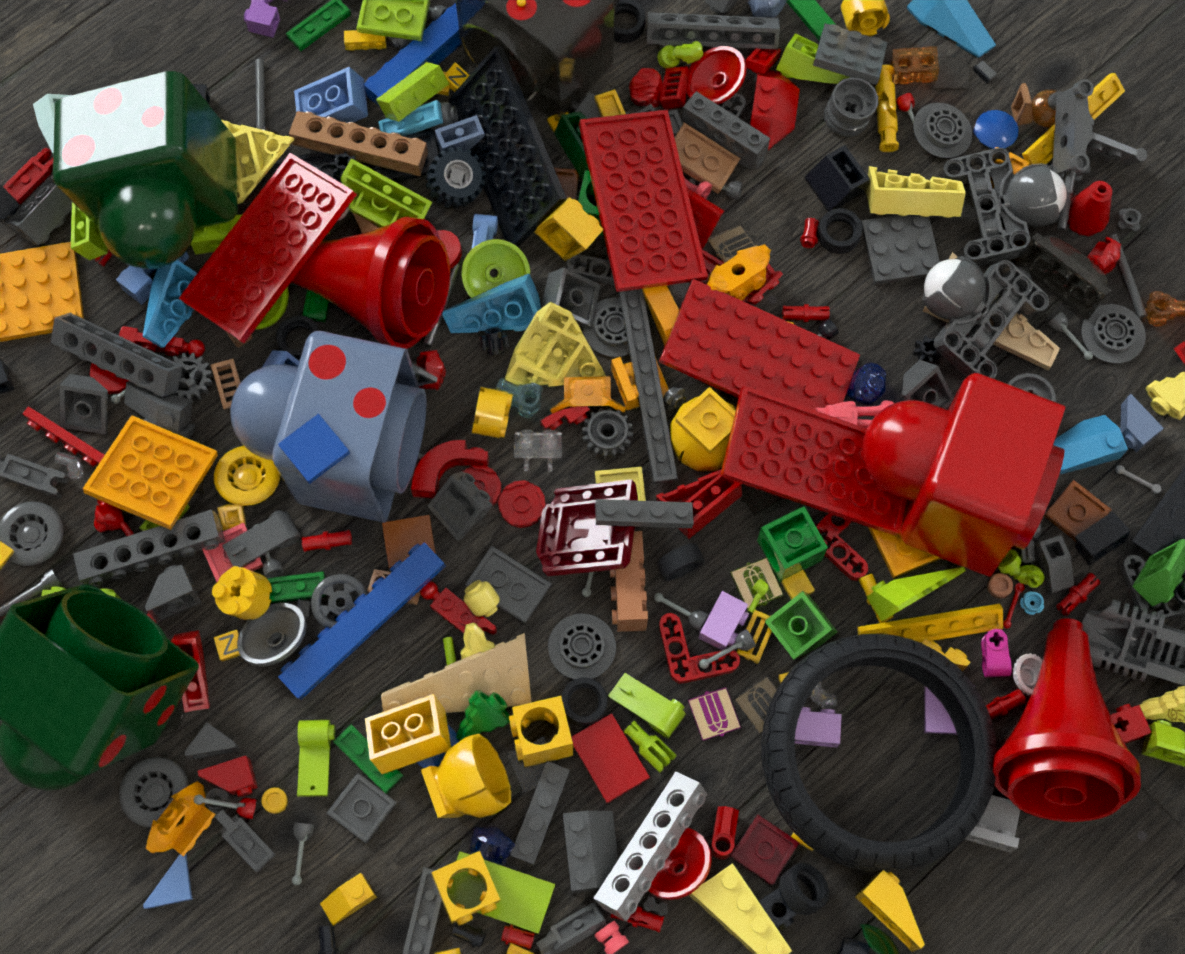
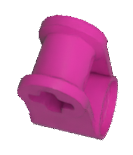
M992 629L981 639L984 677L1010 676L1012 666L1007 635L1000 629ZM993 637L994 641H998L999 644L995 646L994 642H990V639Z

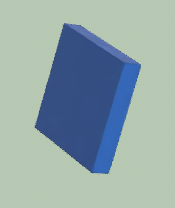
M319 413L278 443L280 449L309 484L350 454L348 448Z

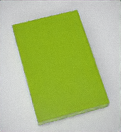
M363 0L356 28L357 32L422 41L430 0Z

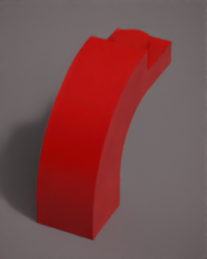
M466 440L448 441L434 447L423 456L414 471L411 485L413 497L433 499L437 494L438 484L442 475L452 467L485 465L488 467V451L478 447H472L469 450L466 446Z

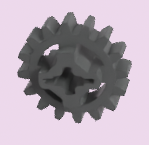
M182 353L181 359L173 356L175 363L183 367L178 391L172 394L188 398L189 400H193L194 397L201 400L200 394L202 392L208 394L209 391L206 387L213 386L210 378L214 377L210 370L209 363H205L202 356L197 359L194 353L190 357Z

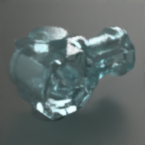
M504 378L499 380L495 390L513 394L512 406L518 408V414L530 418V416L532 417L534 413L538 412L541 406V392L543 390L540 385L530 383L515 386L506 382ZM528 397L536 399L533 403H526L524 400Z

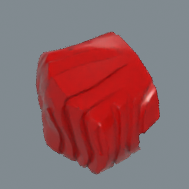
M642 68L629 82V93L631 101L635 105L646 107L652 104L656 108L661 104L660 93L663 83L658 71L652 68Z
M1107 236L1105 238L1106 243L1099 241L1082 263L1083 266L1095 273L1097 277L1111 272L1120 258L1121 244Z
M437 350L420 352V356L417 357V364L438 379L435 383L422 385L419 388L438 391L446 376L444 364Z

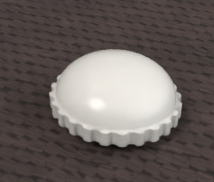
M1032 653L1019 657L1013 668L1015 684L1027 695H1031L1036 686L1042 664L1040 657H1037L1036 654L1032 655Z

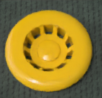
M244 446L236 447L223 455L214 471V484L218 493L228 502L240 506L254 505L266 500L274 493L280 481V473L273 461L253 454Z

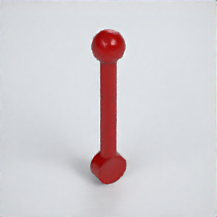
M1017 583L1014 587L1015 594L1006 620L1003 621V628L1005 629L1011 627V618L1019 595L1025 589L1022 583Z

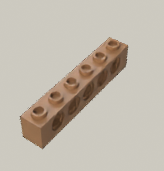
M308 111L305 113L296 112L289 132V136L294 138L292 142L294 146L331 155L343 154L346 151L350 157L355 155L356 161L416 176H421L428 155L427 143L419 138L411 139L394 132L386 133L374 127L366 128L354 122L345 123L333 117L325 118ZM359 140H363L362 143H355ZM381 145L385 146L384 148H381V149L377 148L378 146H381ZM400 151H407L404 154H399Z

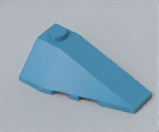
M912 0L907 6L908 11L920 24L925 27H932L938 31L940 36H947L955 41L957 46L977 58L996 46L967 0Z
M178 260L168 266L158 268L151 284L143 337L160 348L166 346L178 332L179 327L185 320L190 318L191 313L194 311V309L182 302L179 297L198 273Z
M527 274L444 310L442 315L451 333H472L485 331L493 327H498L502 330L524 331L529 326L536 312L541 309V304L530 274Z
M1106 415L1081 421L1057 437L1053 444L1063 448L1065 451L1060 474L1120 459L1128 450L1120 428Z

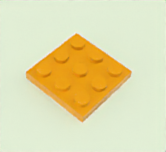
M910 500L906 501L902 525L911 503ZM868 527L893 578L942 559L906 545L902 541L901 531L899 535L894 536Z

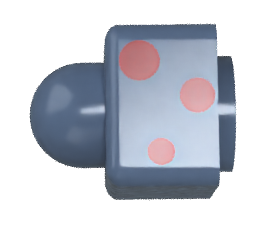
M314 331L306 339L298 367L282 364L265 366L249 374L239 384L232 398L230 416L232 427L239 441L253 454L274 462L297 503L385 523L388 519L395 493L402 494L412 478L424 433L427 400L425 390L418 386L407 349L324 331ZM319 413L348 448L350 454L309 484L280 449L278 443Z

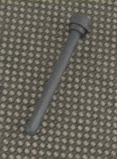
M51 569L46 572L44 577L41 578V582L0 606V618L7 614L11 605L30 600L42 593V590H51V587H61L63 583L55 570Z

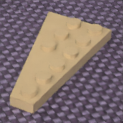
M952 252L949 259L957 258V256ZM926 306L924 307L923 312H926L947 323L950 322L949 319L940 318L932 312H930ZM1016 313L993 345L1049 371L1060 348L1040 330L1032 327L1027 322L1028 319L1022 314ZM989 318L990 324L994 326L993 320Z
M525 633L516 636V639L507 643H499L493 649L483 653L478 652L447 665L443 670L435 673L430 672L424 675V678L412 683L407 682L381 694L383 712L432 694L437 697L445 708L446 713L462 712L469 706V698L476 690H481L489 696L493 692L499 694L506 701L507 707L532 703Z

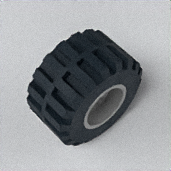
M451 147L446 151H441L434 158L427 169L428 173L425 180H428L426 184L427 190L431 189L430 196L432 198L436 196L438 204L443 202L446 208L452 205L453 209H458L460 206L465 207L470 202L472 203L481 193L485 185V180L483 179L486 176V171H482L484 165L482 162H477L479 157L476 154L473 157L468 149L463 152L462 147H457L456 150Z

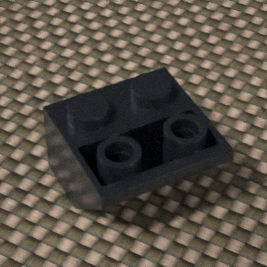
M845 145L826 155L804 177L828 212L865 193L870 182V178Z

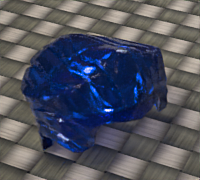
M867 363L853 373L847 390L850 398L856 399L863 404H872L878 400L886 390V371L875 363Z
M475 827L470 841V852L474 854L480 851L484 860L498 865H505L507 857H509L515 847L514 842L497 827Z

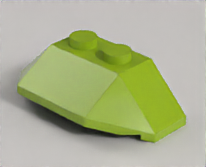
M350 159L341 176L342 184L357 194L349 205V210L379 227L389 225L403 217L424 219L432 204L430 200L353 159Z

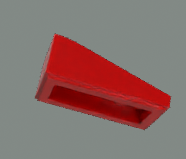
M687 66L666 68L660 93V103L664 109L685 106L688 78Z

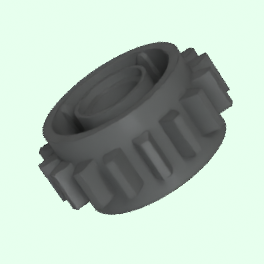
M609 407L608 410L603 411L602 408H599L598 413H590V420L585 419L584 425L586 427L582 428V434L585 435L583 443H588L587 450H593L594 456L602 455L604 459L607 456L616 458L617 453H625L624 447H630L631 442L628 439H633V432H630L632 430V423H627L628 416L620 415V410L615 412ZM604 430H610L614 434L612 436L606 437L602 435V432Z

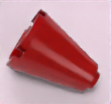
M1096 181L1071 199L1067 222L1072 231L1083 236H1093L1105 229L1110 219L1112 188L1108 183Z

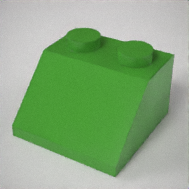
M1181 539L1149 556L1132 586L1152 607L1161 602L1166 603L1174 596L1173 591L1175 587L1183 580L1182 575L1185 571V540Z
M804 591L765 620V623L793 660L820 647L837 633V630L811 596Z

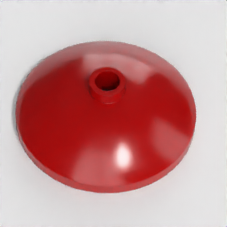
M718 46L704 52L700 60L693 62L688 70L686 89L688 96L691 98L697 91L717 105L730 99L744 82L747 71L744 57L737 49L729 46Z
M690 828L685 829L679 838L678 845L665 860L664 867L658 871L648 890L652 895L667 900L679 899L693 893L703 884L711 868L712 856L710 847L701 834Z

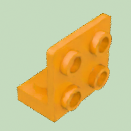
M621 357L612 359L611 371L626 410L639 407V393L635 385L632 363L623 364ZM656 359L662 397L664 399V395L669 389Z

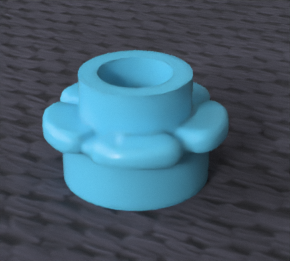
M1030 591L1021 598L1020 605L1027 614L1034 615L1044 609V599L1039 593Z

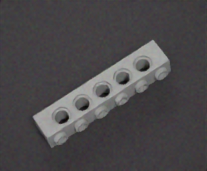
M678 772L674 773L595 895L594 899L604 910L624 921H627L630 915L636 911L642 896L650 889L656 874L664 867L665 860L671 851L676 848L679 838L685 829L690 826L693 816L705 802L708 794L699 782Z

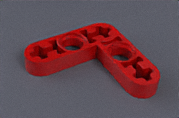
M828 513L816 525L820 534L823 532L827 534L825 539L829 543L832 540L835 541L831 544L829 550L827 549L824 556L849 579L859 581L860 578L867 574L868 564L839 537L853 521L844 519L843 525L836 526L831 521V517L834 515ZM835 547L843 548L846 553L845 557L841 559L836 558L833 555V549ZM849 556H851L852 559L850 563L848 562L845 566L843 563H845L848 560ZM851 564H853L855 567L860 565L862 567L860 572H856L854 574L852 572L853 566Z
M667 613L661 617L659 631L670 676L676 683L683 684L729 674L738 668L740 657L733 650L717 660V662H722L729 655L730 659H735L732 667H728V664L724 663L719 665L720 670H716V661L711 662L712 670L710 672H701L698 668L700 660L708 659L721 651L690 657L679 617L673 613ZM667 620H671V623H676L673 628L674 636L666 639V637H670L669 628L664 627ZM673 642H678L682 645L683 650L680 654H672L669 651V645ZM685 657L686 660H681L682 668L688 670L685 673V677L675 674L678 670L677 661L672 663L671 660H679Z

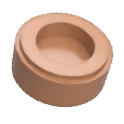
M998 573L990 578L987 588L993 597L1002 599L1012 592L1013 582L1008 575Z

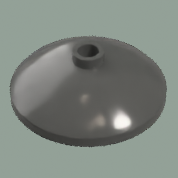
M289 603L270 605L261 617L247 620L242 627L237 641L239 654L247 663L254 666H269L283 661L299 647L305 636L307 623L304 614L298 607Z

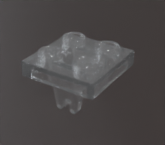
M521 430L520 432H515L514 458H524V471H529V458H548V471H552L553 458H562V433L556 430H545L543 432Z

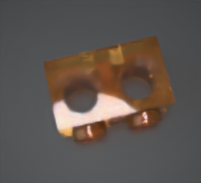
M937 46L893 49L891 65L894 70L892 74L893 83L906 85L912 82L930 83L937 81L939 73Z

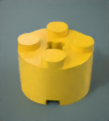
M844 0L841 4V12L846 28L849 31H858L863 35L871 37L877 34L876 30L883 27L884 29L890 21L885 0Z
M480 387L472 433L504 438L513 394Z
M234 566L222 574L212 589V595L215 597L218 608L225 614L243 620H253L261 617L271 603L269 596L270 592H272V587L268 579L259 573L238 566Z

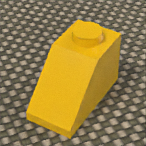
M359 873L339 886L320 905L332 925H336L376 899L377 896L365 876Z

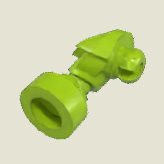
M694 41L692 44H683L676 47L667 45L658 52V62L666 69L674 68L681 59L687 62V64L698 61L703 56L702 44Z
M1013 549L1009 550L998 566L1001 573H1008L1010 576L1014 575V579L1031 588L1040 586L1045 578L1042 570L1033 564L1020 566L1021 558Z

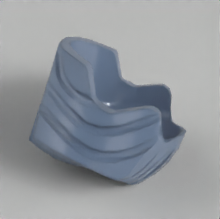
M750 0L748 4L753 17L775 18L781 12L787 0Z

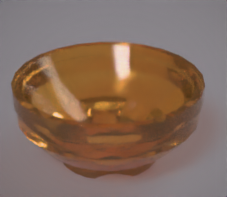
M1057 90L1041 91L1032 100L1033 120L1043 127L1051 128L1055 124L1056 111L1050 108L1047 100Z

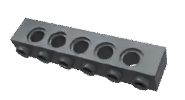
M648 12L647 44L683 45L698 41L702 46L711 47L729 46L734 48L778 49L780 34L779 18Z
M72 313L54 318L51 343L60 347L61 350L71 352L81 360L90 361L96 364L98 368L108 370L119 378L127 379L137 387L146 388L156 396L166 397L178 391L182 365Z
M209 510L177 520L172 530L158 526L74 553L73 556L79 581L95 587L111 578H124L127 573L133 571H146L150 568L149 566L155 564L164 565L171 563L174 558L180 556H193L196 554V551L203 548L205 550L215 549L219 544L224 543L225 539L219 515L213 510ZM196 531H200L199 538L192 540V535ZM177 538L176 545L169 547L170 541ZM154 545L153 552L146 555L147 548ZM127 553H131L130 559L127 562H123L124 556ZM108 560L107 566L100 570L101 563Z

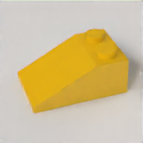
M882 870L868 882L855 898L911 952L919 950L925 944L904 890L899 885L900 880L892 872L886 873Z

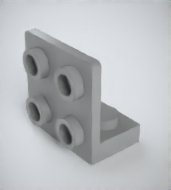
M991 795L983 816L964 840L1010 853L1018 848L1020 839L1016 838L1015 834L1021 809L1008 799Z

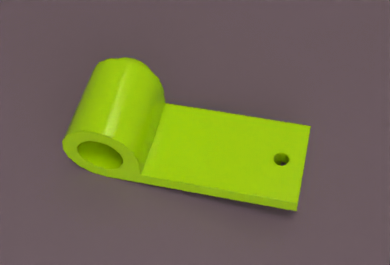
M624 673L608 695L610 699L648 722L653 730L665 738L671 736L686 715L683 711L685 707L675 699L668 700Z
M299 720L298 797L328 796L331 740H335V725H331L330 720Z

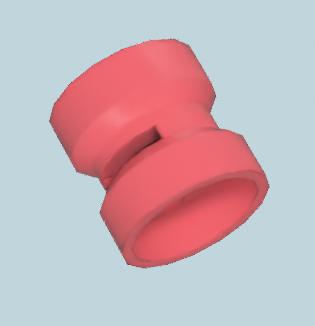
M615 920L594 935L598 942H602L605 946L604 951L606 954H614L629 943L626 936L621 935L619 932V926Z

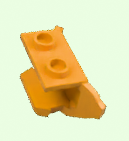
M763 244L737 251L736 256L721 266H715L708 278L707 285L711 287V290L728 293V295L742 301L748 293L754 289H760L766 282V266L770 260L771 250ZM743 267H744V269H745L744 274H742V275H735V274H737L738 272H740V271L743 269Z
M610 376L564 377V400L550 409L553 414L566 407L610 406L624 413L626 407L611 399Z
M196 781L171 796L173 798L171 803L158 820H153L146 844L148 851L151 853L165 852L173 848L182 856H185L194 847L197 838L203 830L210 826L213 817L216 815L205 807V803L200 805L194 803L196 795H202L203 798H206L204 786ZM183 817V821L179 825H177V823Z

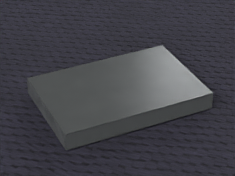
M493 546L490 547L465 584V587H468L477 580L489 582L500 597L496 607L525 625L552 586V583Z

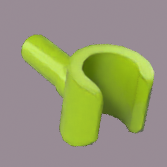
M759 579L752 587L757 594L748 609L751 613L754 612L759 601L768 591V584L762 579Z

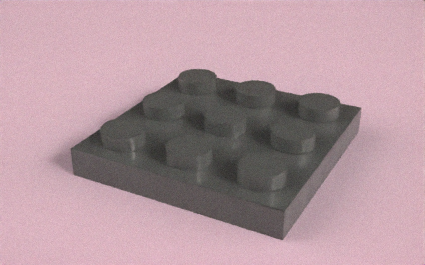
M825 23L813 66L845 76L861 78L877 85L887 42L878 37H869L858 31H849L840 28L838 25Z
M896 215L861 221L863 227L862 234L874 285L926 278L929 271L940 262L929 217Z

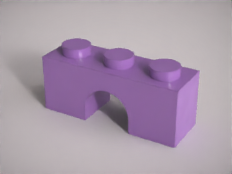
M251 0L250 8L246 9L244 14V22H246L249 32L274 37L280 22L277 7L269 6V3L274 0Z

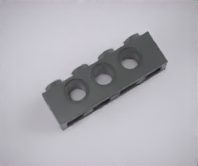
M697 91L683 107V122L750 165L756 167L768 151L770 141L768 136Z

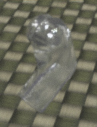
M57 452L55 463L67 466L69 478L80 479L84 473L80 458Z
M822 681L811 692L812 700L825 709L834 708L838 703L837 697L834 694L831 695L823 690Z

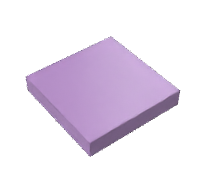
M924 686V733L957 735L954 724L942 703Z

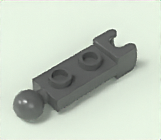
M7 454L3 461L0 455V478L42 492L56 499L62 498L61 493H58L55 486L60 482L69 483L70 478L67 474Z

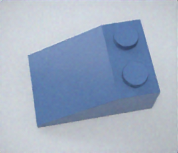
M347 67L294 91L296 112L305 113L308 111L325 118L333 117L345 123L363 119L368 116L366 93L363 85L364 78L350 67Z

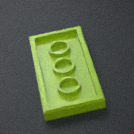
M460 851L456 861L470 854ZM484 860L500 897L499 903H496L497 908L484 915L539 934L555 884ZM468 872L456 874L452 878L454 881L451 889L447 888L448 897L454 905L456 903L466 906L465 909L478 906L481 903L479 900L482 892L486 891L483 880L479 876L474 877L468 874Z

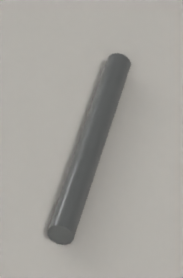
M256 59V128L265 130L264 60Z
M1117 234L1109 236V238L1120 243ZM1121 246L1120 258L1117 262L1137 316L1141 319L1147 316V312Z

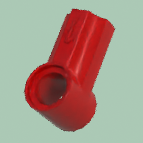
M727 806L717 807L710 846L712 855L719 860L727 859L732 854L735 846L734 841L739 810ZM718 841H725L729 845V850L726 852L719 851L716 848V843Z

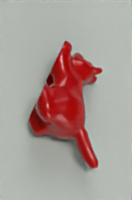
M97 499L99 505H96L94 527L97 531L102 533L106 530L122 529L126 536L134 534L124 521L120 508Z

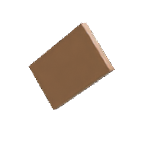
M686 123L682 125L675 136L682 171L700 183L704 181L709 182L712 185L711 190L719 194L741 158Z

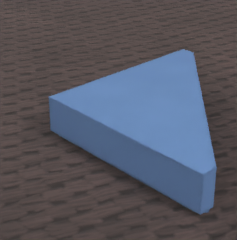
M179 854L143 904L144 909L193 900L187 854L185 856Z

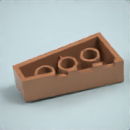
M634 531L631 561L625 569L610 570V578L615 577V586H611V601H616V610H612V625L617 624V632L646 631L648 611H646L647 596L646 591H644L645 569L643 568L642 531Z

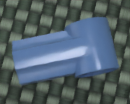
M474 215L472 248L496 236L498 216Z

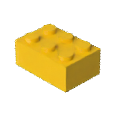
M569 197L537 227L534 233L564 261H567L586 250L603 231V228L594 216L588 215L583 210V206L577 200Z
M434 694L365 718L370 760L381 774L447 752L451 748L445 708Z

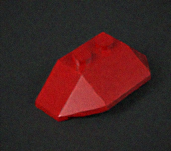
M768 70L765 74L757 73L750 126L770 138L768 150L794 130L800 91L780 71Z

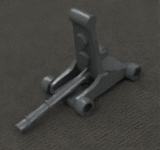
M1082 79L1076 82L1072 88L1063 92L1057 91L1048 98L1050 108L1056 111L1053 164L1048 165V168L1057 173L1061 179L1065 172H1067L1065 180L1067 198L1059 214L1057 225L1059 230H1066L1076 173L1082 172L1089 167L1090 161L1085 154L1086 149L1094 153L1108 155V158L1113 160H1123L1127 166L1134 165L1147 158V151L1144 148L1135 149L1092 132L1094 119L1089 112L1088 96L1093 93L1094 87L1088 79Z

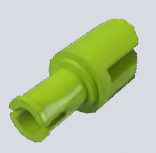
M633 721L631 726L629 725L625 729L624 733L639 746V754L659 773L670 764V760H674L677 757L657 735L649 736L636 721Z

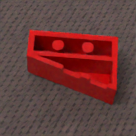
M721 470L700 477L698 481L686 486L684 484L680 485L676 490L666 494L660 493L656 495V500L664 502H692L693 527L678 528L690 539L742 496V483L721 477Z

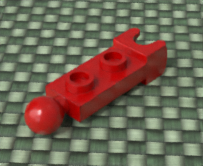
M122 326L119 336L154 353L164 352L168 356L177 357L182 355V353L186 354L188 352L189 355L194 353L195 357H200L205 352L204 343L198 339L186 343L183 338L172 337L165 347L160 348L144 338L143 333H140L138 328Z
M430 581L419 591L422 598L427 600L433 599L434 602L430 605V608L462 634H464L466 624L474 622L483 631L489 632L491 635L496 634L497 628L485 617L475 616L465 602L447 588L439 593L436 583Z

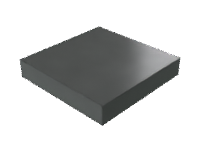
M357 773L327 811V814L367 844L398 803Z

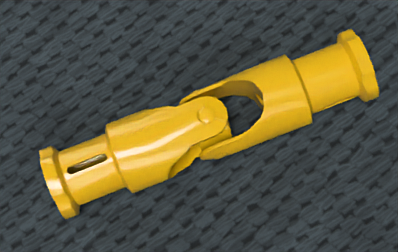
M882 65L879 81L875 85L878 95V133L881 135L879 150L882 152H894L899 147V142L896 141L898 123L895 84L892 82L894 68L891 65Z

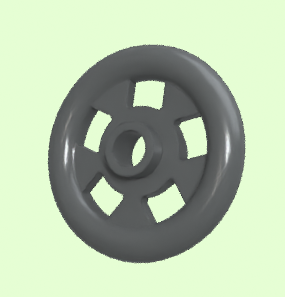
M335 574L323 579L314 589L311 598V609L318 623L324 628L329 627L331 629L337 621L334 622L327 618L329 611L336 615H340L345 610L349 612L351 608L356 606L349 593L356 591L358 596L364 593L368 595L364 585L358 579L346 574ZM344 584V591L334 592L333 585ZM323 594L330 596L328 606L321 605ZM337 599H344L345 605L338 607L336 605Z

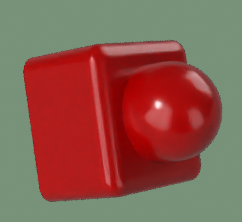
M973 373L964 379L948 410L918 400L900 401L881 410L866 429L862 453L867 471L881 488L911 501L901 528L902 541L908 546L991 577L1012 546L1024 550L1032 540L1043 518L1061 471L1065 451L1063 448L1053 444L1065 411V406L980 373Z

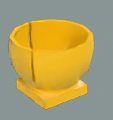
M710 387L699 397L697 396L682 404L670 423V440L674 453L678 460H681L682 464L696 471H718L722 468L736 412L732 404L724 401Z
M480 734L465 737L448 749L439 767L428 766L421 770L438 818H459L465 814L482 818L498 813L511 803V786L504 765L488 739Z

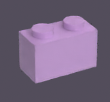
M722 591L700 632L699 639L720 650H725L727 646H732L738 635L735 633L738 625L743 626L749 615L746 612L748 604Z
M802 707L795 732V744L837 748L840 745L841 714H835V710L831 709L810 712V708Z

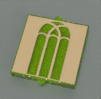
M767 558L754 563L747 562L746 566L730 572L743 602L748 604L747 611L757 594L752 587L759 579L768 584V591L761 598L757 607L760 605L766 606L768 602L784 596Z

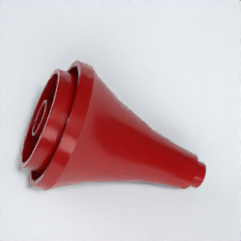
M403 217L389 225L367 233L322 241L291 283L320 295L354 317L371 332L379 343L408 349L414 346L422 337L426 336L441 317L450 285V261L444 243L441 241L435 227L429 221L414 217Z
M1070 618L1055 621L1053 630L1048 633L1036 686L1020 721L1005 744L995 754L993 773L996 778L995 786L1004 796L1009 798L1022 811L1054 821L1083 822L1104 818L1115 813L1122 805L1131 801L1138 794L1141 787L1139 762L1128 750L1116 730L1098 687L1091 659L1088 635L1083 631V625L1080 621Z

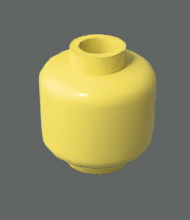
M477 580L465 589L464 602L475 616L485 615V617H489L497 611L498 608L496 606L500 601V597L489 582Z

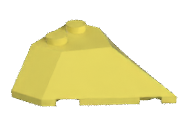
M221 120L236 139L237 204L244 202L294 141V138Z
M550 302L536 312L515 347L505 380L524 389H532L534 386L548 385L549 387L564 385V377L606 376L572 313Z

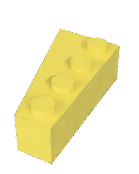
M869 166L868 177L870 182L866 195L871 213L877 215L961 217L966 194L962 181L938 177L926 180L920 174L911 173V176L908 177L897 175L896 170L888 169V173L877 172V167Z
M733 863L689 894L694 901L699 903L706 912L723 925L752 954H789L792 952Z

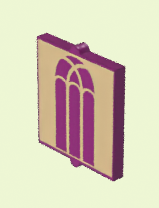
M726 687L710 693L706 691L704 695L688 700L702 741L717 736L723 737L725 733L741 728Z

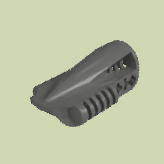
M1113 599L1111 606L1107 609L1087 611L1082 625L1083 631L1089 638L1093 666L1100 668L1102 660H1105L1104 670L1109 671L1111 663H1115L1113 673L1118 674L1121 665L1124 666L1123 676H1127L1129 668L1133 669L1132 679H1136L1137 673L1140 671L1142 673L1139 681L1144 682L1147 674L1185 686V631L1164 625L1166 615L1161 614L1157 623L1154 622L1157 614L1154 611L1151 612L1149 620L1145 619L1148 610L1144 608L1140 617L1137 616L1139 609L1137 606H1134L1132 613L1128 614L1130 604L1125 603L1123 611H1119L1121 601Z

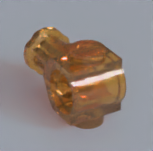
M1161 291L1149 294L1150 299L1145 309L1149 324L1163 326L1167 324V320H1174L1175 317H1185V300L1176 301L1174 297L1167 293L1163 294ZM1154 306L1159 307L1161 311L1156 310Z

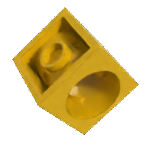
M561 696L512 707L513 715L509 716L512 736L518 737L517 740H514L518 761L523 760L524 767L573 756V742ZM537 720L548 721L558 730V734L554 735L552 741L543 745H536L527 741L522 734L530 723Z
M480 851L432 872V878L451 923L457 922L458 926L473 920L472 914L481 911L482 915L497 908L496 903H499L500 897ZM468 872V874L474 877L479 876L483 880L486 891L482 892L479 900L481 903L478 906L465 909L466 906L458 903L454 905L449 899L447 888L451 889L454 881L452 878L458 873Z

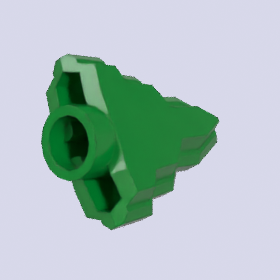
M476 690L469 698L470 704L465 709L466 718L460 723L456 738L461 741L465 737L474 734L492 732L497 727L504 728L510 723V715L506 711V701L495 692L489 696L481 690Z

